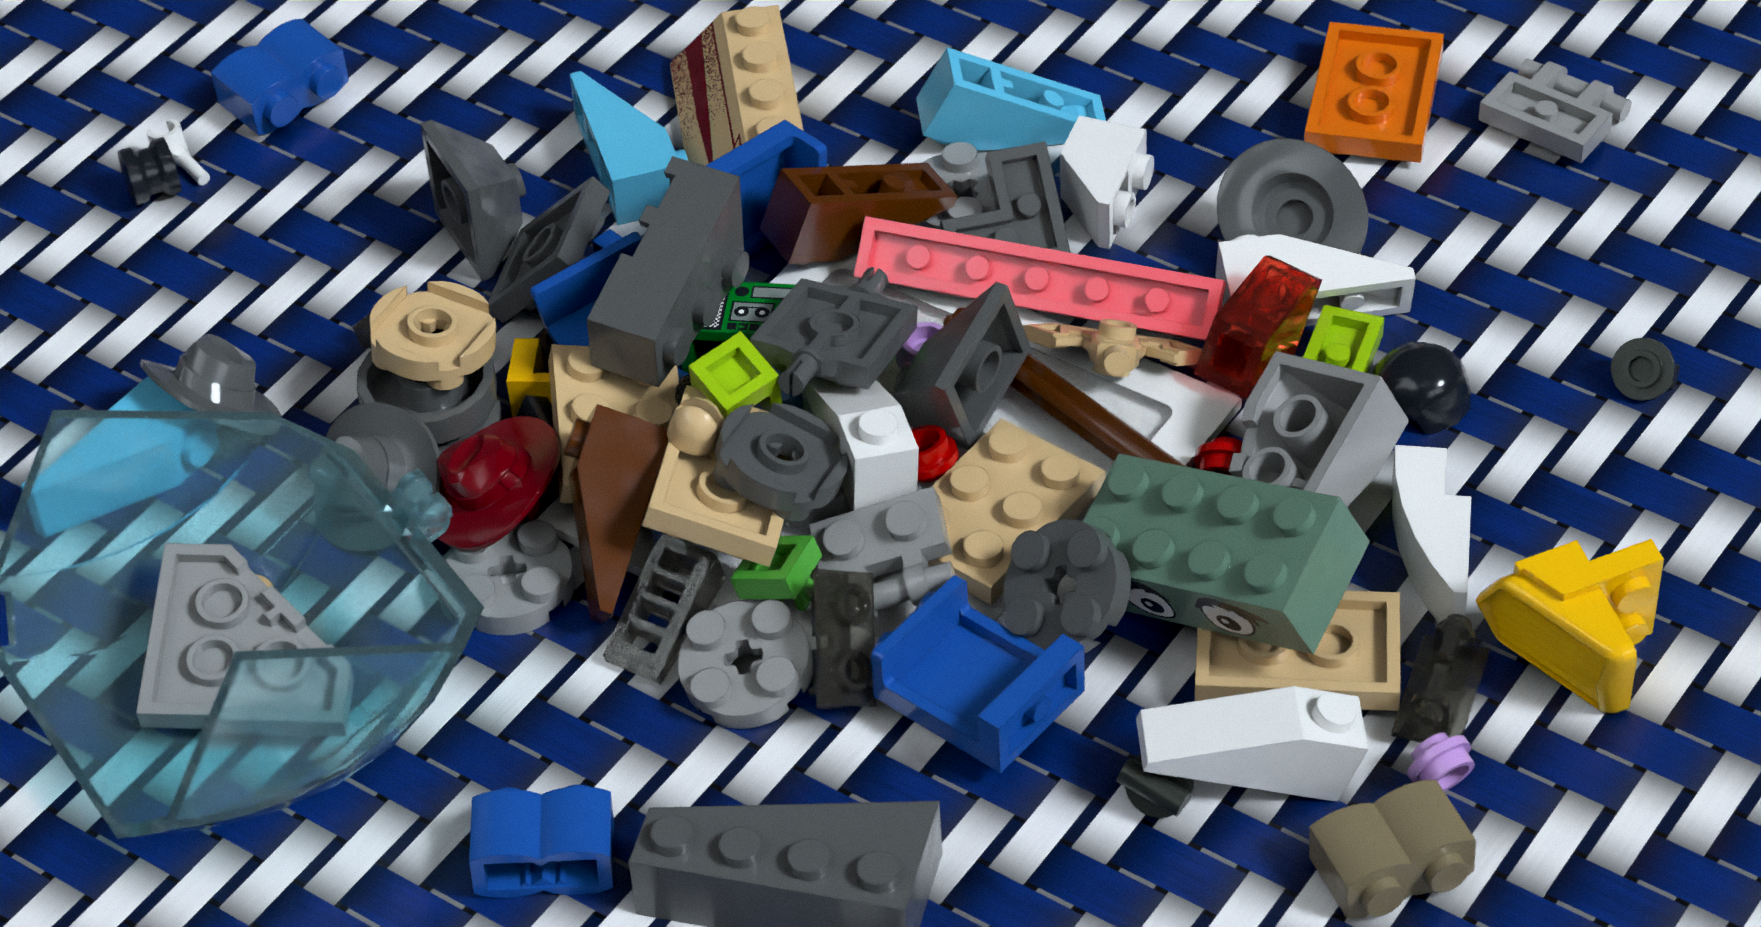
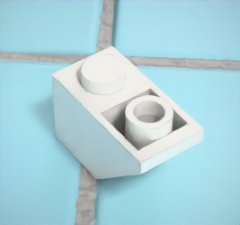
M1079 115L1060 151L1061 198L1096 245L1101 248L1110 249L1120 227L1128 228L1132 221L1138 190H1146L1150 184L1154 169V156L1146 154L1147 129Z

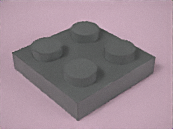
M592 176L520 230L488 301L489 313L502 323H505L523 309L527 312L536 309V306L530 294V289L534 285L586 258L583 254L588 243L597 235L605 221L601 212L610 193L608 188Z

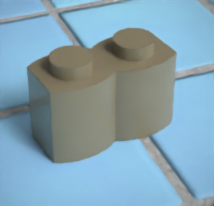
M1422 780L1401 786L1385 794L1374 803H1360L1341 808L1309 826V858L1347 919L1362 918L1368 915L1374 917L1386 915L1394 911L1410 895L1450 891L1458 887L1474 871L1476 839L1437 780Z

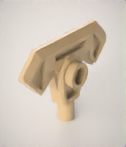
M1102 319L1099 322V329L1058 323L1023 325L1027 339L1030 342L1051 349L1067 348V346L1086 349L1089 359L1093 362L1092 370L1107 376H1129L1130 372L1139 365V360L1143 357L1157 358L1161 362L1174 366L1202 364L1207 358L1206 350L1177 340L1136 335L1137 325L1122 320Z

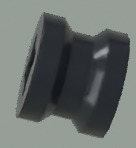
M164 137L152 140L148 148L139 151L130 147L118 151L120 167L130 196L136 206L148 203L151 195L163 192L171 196L182 191L177 168Z

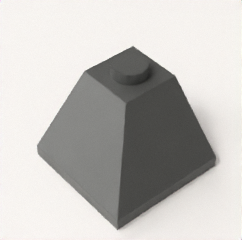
M433 120L420 123L435 213L482 281L490 279L495 275L523 224L519 198L526 196V188L521 173L514 163L507 165L492 144Z
M996 281L924 342L913 362H908L901 368L895 381L893 397L901 404L910 427L916 428L923 425L939 426L945 430L946 435L955 440L957 446L969 450L977 442L1031 350L1008 286Z

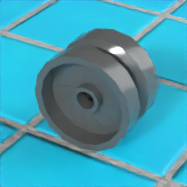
M437 329L436 331H434V332H432V333H440V332H443L444 330H442V329ZM371 351L367 354L357 371L359 404L384 403L413 413L432 432L438 444L440 455L452 444L474 435L495 422L503 420L501 404L497 396V379L492 357L475 372L464 375L463 383L451 390H437L429 386L427 382L407 379L389 370L380 369L372 362Z

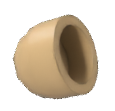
M700 397L686 399L674 410L667 429V437L673 446L687 454L698 456L710 454L714 451L721 431L723 416L718 407L709 399Z

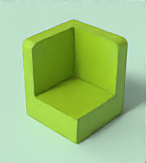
M741 331L688 365L691 386L698 390L700 389L706 398L718 407L724 419L741 406L750 404L754 406L759 403L765 411L770 412L772 403L782 404L781 389L778 385V373Z

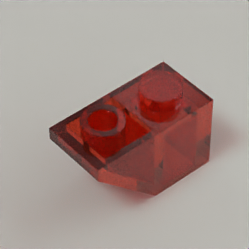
M1265 255L1215 315L1194 374L1248 399L1276 351L1290 355L1295 354L1323 279L1271 255Z

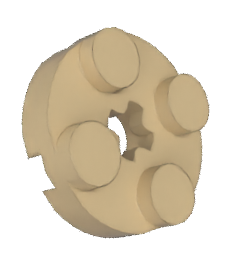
M446 281L427 282V291L414 292L408 295L407 285L388 292L374 305L370 313L372 362L376 367L389 370L398 376L427 382L429 386L437 390H451L459 387L464 381V375L473 373L481 368L495 351L496 322L495 317L493 319L489 314V303L475 290ZM437 329H442V330H444L443 332H440V333H432V332L436 331Z

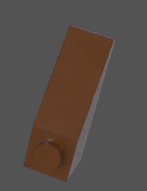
M928 163L781 168L759 229L788 263L807 265L811 262L839 261L858 252L865 216L916 225L954 207L958 196Z
M599 404L592 410L587 421L576 418L565 447L564 455L574 458L568 478L590 619L603 624L613 614L669 439L667 437L668 428Z

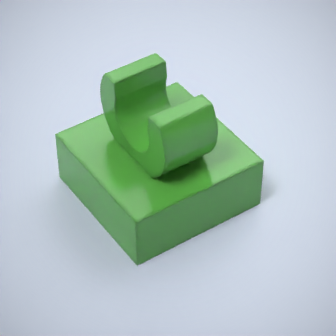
M813 535L780 536L770 567L743 559L730 578V581L739 599H777L782 602L784 599H793L799 611H806L817 593L816 584L810 575L823 555Z

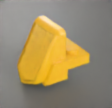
M1649 539L1589 561L1579 542L1575 540L1515 562L1514 573L1497 579L1481 591L1476 598V603L1498 641L1596 709L1604 713L1614 714L1630 707L1637 663V653L1634 645L1641 642L1647 635L1653 633L1664 558L1653 540Z

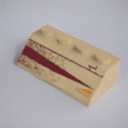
M779 5L765 7L750 6L741 10L721 12L670 63L683 148L688 161L706 166L783 120H787L803 130Z

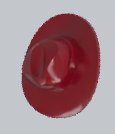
M517 416L495 422L444 450L437 460L441 474L439 495L435 507L425 523L430 532L442 543L461 551L484 549L505 537L533 508L556 471L561 456V442L556 431L545 421L538 418Z

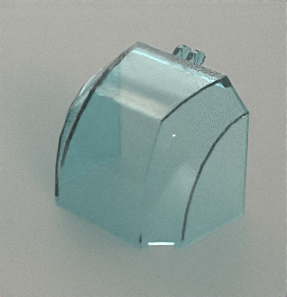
M52 411L0 549V594L5 593L9 646L0 647V670L117 839L213 828L276 812L337 786L392 748L434 702L463 653L484 606L431 543L447 531L451 522L449 519L453 516L452 507L439 492L430 495L434 492L432 490V482L419 468L404 475L398 482L396 489L392 490L390 494L355 450L270 412ZM165 543L231 544L247 560L249 568L255 574L270 580L274 588L305 617L307 626L326 645L331 643L334 646L332 648L235 651L203 729L144 728L140 726L136 712Z

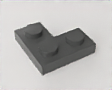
M1046 141L987 152L985 163L996 210L941 220L939 225L940 230L1071 253Z

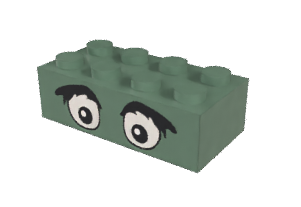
M1120 453L1083 522L1102 529L1107 533L1115 549L1122 551L1129 563L1131 590L1126 612L1191 627H1199L1204 630L1313 655L1370 543L1340 497Z

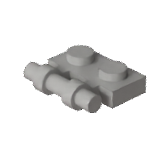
M1526 58L1522 62L1518 74L1510 71L1480 102L1479 121L1582 163L1609 134L1612 118L1621 122L1624 121L1629 114L1632 103L1631 100L1615 94L1614 88L1611 85L1598 80L1587 83L1568 75V70L1564 66L1551 61L1543 65Z
M933 486L809 524L811 535L814 536L823 555L817 564L821 583L828 592L846 586V593L823 600L825 613L830 624L855 618L857 623L877 618L878 610L910 600L914 606H917L927 593L937 591L953 575H956L950 561L928 567L927 561L952 554L941 500ZM903 569L902 576L872 584L871 578Z

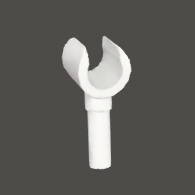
M175 119L166 120L169 133L156 135L152 130H147L150 143L152 140L164 137L174 162L181 166L199 185L208 183L210 175L188 152L179 121Z

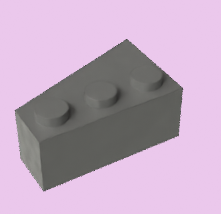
M672 156L664 171L666 178H669L670 186L658 208L647 204L639 219L640 226L646 227L647 230L633 257L621 253L587 318L591 366L656 387L661 385L674 366H680L685 361L695 337L704 326L708 327L714 322L721 302L732 287L737 288L742 284L749 267V254L744 251L740 176Z

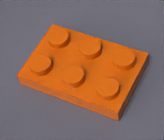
M1330 22L1305 127L1304 141L1317 145L1331 154H1347L1382 158L1391 161L1421 163L1443 54L1444 34Z

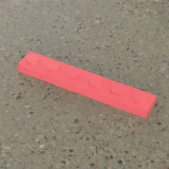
M865 216L853 275L861 279L863 273L868 268L874 267V274L879 268L887 275L888 284L973 300L978 298L997 281L1008 286L1017 308L1100 322L1102 319L1122 320L1137 325L1138 330L1215 343L1226 288V282L1221 279Z

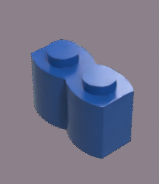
M303 19L290 20L277 26L257 46H249L233 52L223 59L211 72L218 103L257 135L271 133L289 124L304 107H312L332 98L349 81L343 50Z
M580 784L551 790L543 794L506 787L472 797L469 866L473 893L491 898H518L533 895L543 890L561 895L599 893L613 888L614 816L611 791Z

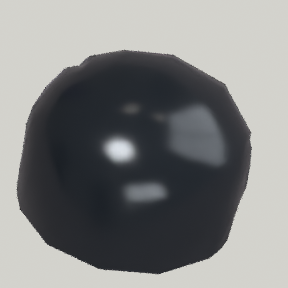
M1427 342L1400 344L1387 353L1377 363L1372 372L1373 375L1383 378L1407 418L1415 421L1422 432L1426 434H1434L1458 424L1470 410L1471 390L1466 369L1462 361L1446 347Z

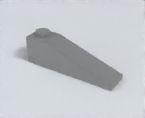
M1276 351L1245 402L1241 422L1246 430L1240 453H1233L1229 472L1232 476L1340 497L1346 507H1348L1379 474L1409 420L1381 376Z

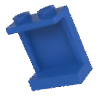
M787 120L781 121L706 165L710 168L740 176L744 251L749 256L771 243L759 228L781 168L827 167V147L825 144Z
M953 575L937 591L927 593L919 602L916 610L894 631L890 630L884 633L876 642L870 658L874 698L999 773H1002L1085 691L1084 645L1065 634H1061L1044 650L1029 640L1014 635L1006 627L969 605L967 581L957 575Z

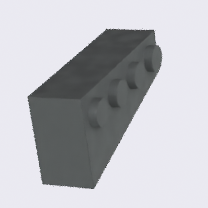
M940 801L651 807L647 812L629 859L636 914L704 927H920L942 857Z

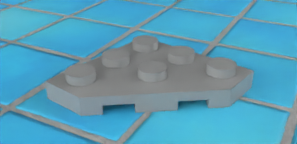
M165 543L136 712L140 726L144 728L343 732L351 676L348 660L331 643L326 645L307 626L305 617L272 585L268 587L249 568L247 560L231 544Z

